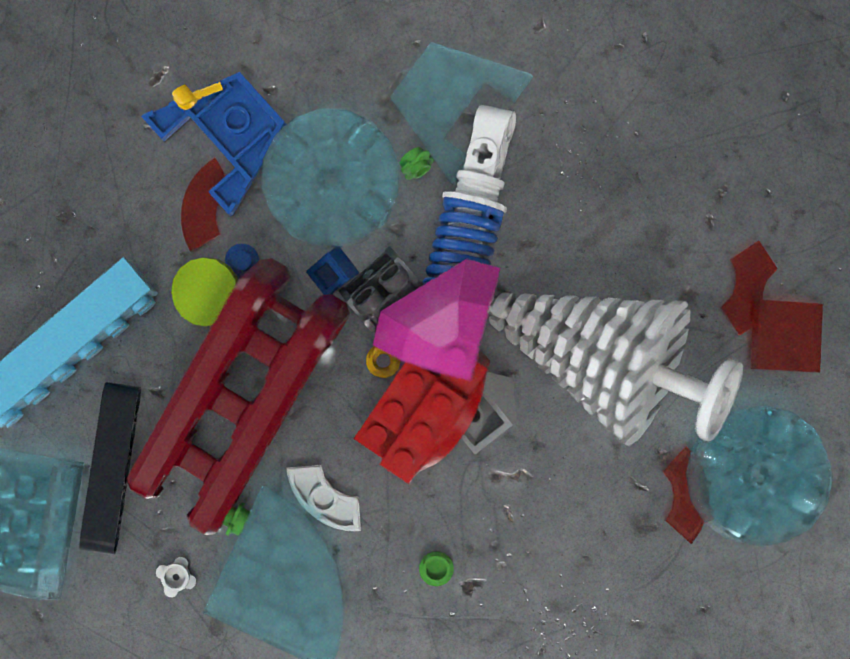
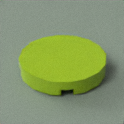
M203 257L190 260L178 270L173 279L171 294L174 306L180 315L192 324L205 327L213 325L230 293L239 281L232 268L220 259Z

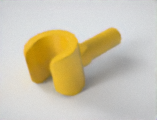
M218 82L192 93L189 87L184 84L175 89L172 95L174 101L181 109L188 110L202 97L219 92L223 88L221 83Z

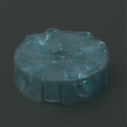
M320 108L295 117L274 136L263 158L261 187L270 213L290 236L315 248H344L368 240L387 223L399 197L400 167L390 140L372 121L350 110ZM337 172L339 183L337 185L331 183L328 187L325 186L326 181L323 176L326 173L331 175Z
M766 405L730 411L721 430L713 440L708 442L699 437L692 446L686 471L690 500L704 523L728 540L762 547L788 542L812 528L826 508L833 481L831 463L828 462L827 451L822 445V440L814 427L793 412ZM755 470H760V474L764 476L763 482H756Z

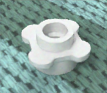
M184 557L176 558L174 563L170 565H160L156 570V576L161 579L165 587L164 593L168 597H175L179 591L185 588L192 589L196 585V578L190 574L188 560ZM174 574L179 575L178 580L173 579Z

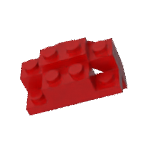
M479 350L474 373L470 380L444 373L440 374V372L405 362L353 439L381 457L382 460L379 465L409 484L415 474L437 464L447 456L468 429L483 395L487 370L490 364L489 358Z

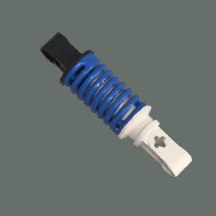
M483 104L478 107L464 169L457 172L456 178L459 180L455 191L443 192L442 198L444 199L442 205L447 212L441 213L438 218L441 226L435 230L438 238L432 242V248L435 251L429 254L428 258L432 264L428 265L425 269L429 277L423 279V285L466 259L491 265V261L482 258V256L494 255V248L485 244L486 242L496 243L498 236L490 233L489 230L495 232L500 230L504 213L507 211V207L497 202V197L505 184L500 178L509 143L516 126L515 111ZM491 152V159L486 158L484 162L480 159L482 154L487 155Z

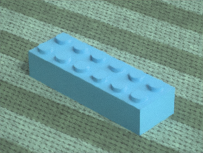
M123 257L0 361L1 428L4 426L9 428L24 415L21 410L31 403L36 405L50 394L47 388L54 382L59 381L62 383L72 376L77 370L74 365L81 359L86 358L88 361L103 349L100 343L108 336L115 338L130 326L127 320L134 314L138 313L141 316L156 304L153 298L159 293L133 262Z

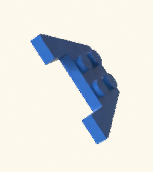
M240 72L218 81L221 83L223 90L202 97L188 110L181 109L175 101H172L168 106L156 111L151 110L141 116L163 141L167 140L189 119H192L235 168L208 191L230 217L236 212L287 125Z

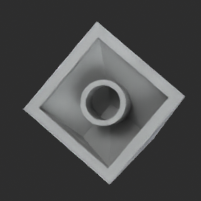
M487 372L479 407L468 429L462 436L463 441L474 454H477L517 422L513 378Z

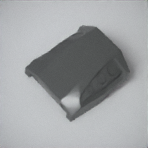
M389 246L381 256L338 292L365 326L374 333L377 329L380 312L420 288L423 284Z

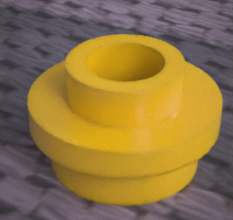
M373 346L366 356V365L374 376L387 378L397 372L400 366V359ZM385 354L389 356L390 363L387 367L382 368L377 365L379 355Z

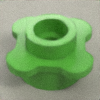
M416 147L401 158L399 164L402 167L401 172L405 174L406 180L420 178L430 170L434 159L429 157L431 153L428 150L424 151L421 147Z
M245 503L239 504L238 508L232 507L223 523V525L228 527L225 535L229 536L231 533L239 537L242 535L252 514V511L244 508Z

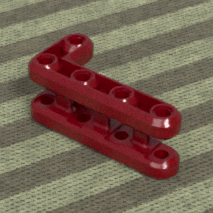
M273 258L261 259L239 279L127 477L130 490L144 499L157 498L164 489L162 485L168 475L176 467H180L202 480L203 486L198 493L200 498L186 517L190 527L205 536L217 534L222 527L227 514L235 506L317 363L333 344L350 316L347 303L333 294L320 295L306 311L281 297L280 292L291 279V275L287 266ZM271 310L296 324V330L285 343L280 342L258 328L261 320ZM242 352L247 353L269 367V372L264 378L266 384L252 401H248L225 387V382L230 375L228 370L233 361ZM209 410L216 412L236 425V429L231 436L233 441L219 458H215L192 444V440L197 433L195 428L200 419Z

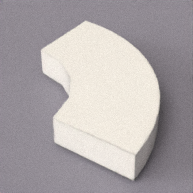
M322 465L287 467V475L294 495L302 507L313 517L325 525L336 529L361 531L359 496L345 495L334 489L325 478Z

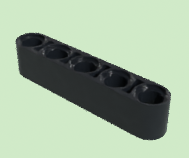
M106 382L104 385L80 533V550L111 555L116 554L128 484L127 477L130 471L139 413L141 387Z

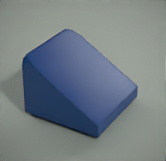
M340 247L327 252L305 271L323 295L335 293L359 274L358 269Z

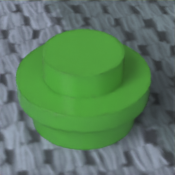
M433 551L422 558L419 572L421 578L427 584L441 586L451 579L454 566L448 555L443 552Z

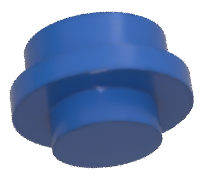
M248 244L232 246L225 256V263L232 268L238 278H241L244 273L260 261L257 251Z

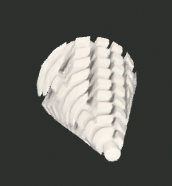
M508 292L501 293L497 299L493 298L488 314L492 315L489 317L490 324L498 331L505 328L506 339L514 345L520 343V350L531 359L535 358V361L539 363L537 367L547 374L553 373L552 379L562 388L570 385L566 390L577 402L582 400L585 410L591 415L597 412L599 422L609 431H614L618 436L617 438L623 444L630 446L640 439L661 407L656 404L668 391L701 404L696 421V433L703 440L708 442L713 440L726 421L740 386L743 365L741 362L733 359L727 360L716 371L710 384L674 370L680 363L684 351L681 347L686 343L689 329L684 328L690 322V310L685 309L689 304L685 301H673L667 305H662L665 302L663 300H650L645 303L636 300H625L622 302L620 298H605L601 300L598 297H585L577 304L575 302L580 299L577 296L566 295L558 300L554 299V295L544 294L537 300V295L524 293L516 300V294Z

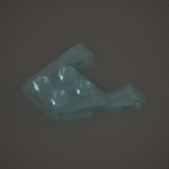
M431 42L390 96V99L425 148L431 153V157L438 164L445 177L454 185L458 180L456 178L458 170L464 169L467 155L444 139L450 129L485 83H488L515 103L531 82L533 76L529 73Z

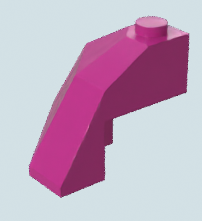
M466 259L380 312L373 346L403 361L436 372L470 380L474 373L489 308L493 302L501 268Z

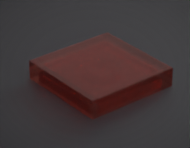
M754 300L751 369L820 373L823 304Z

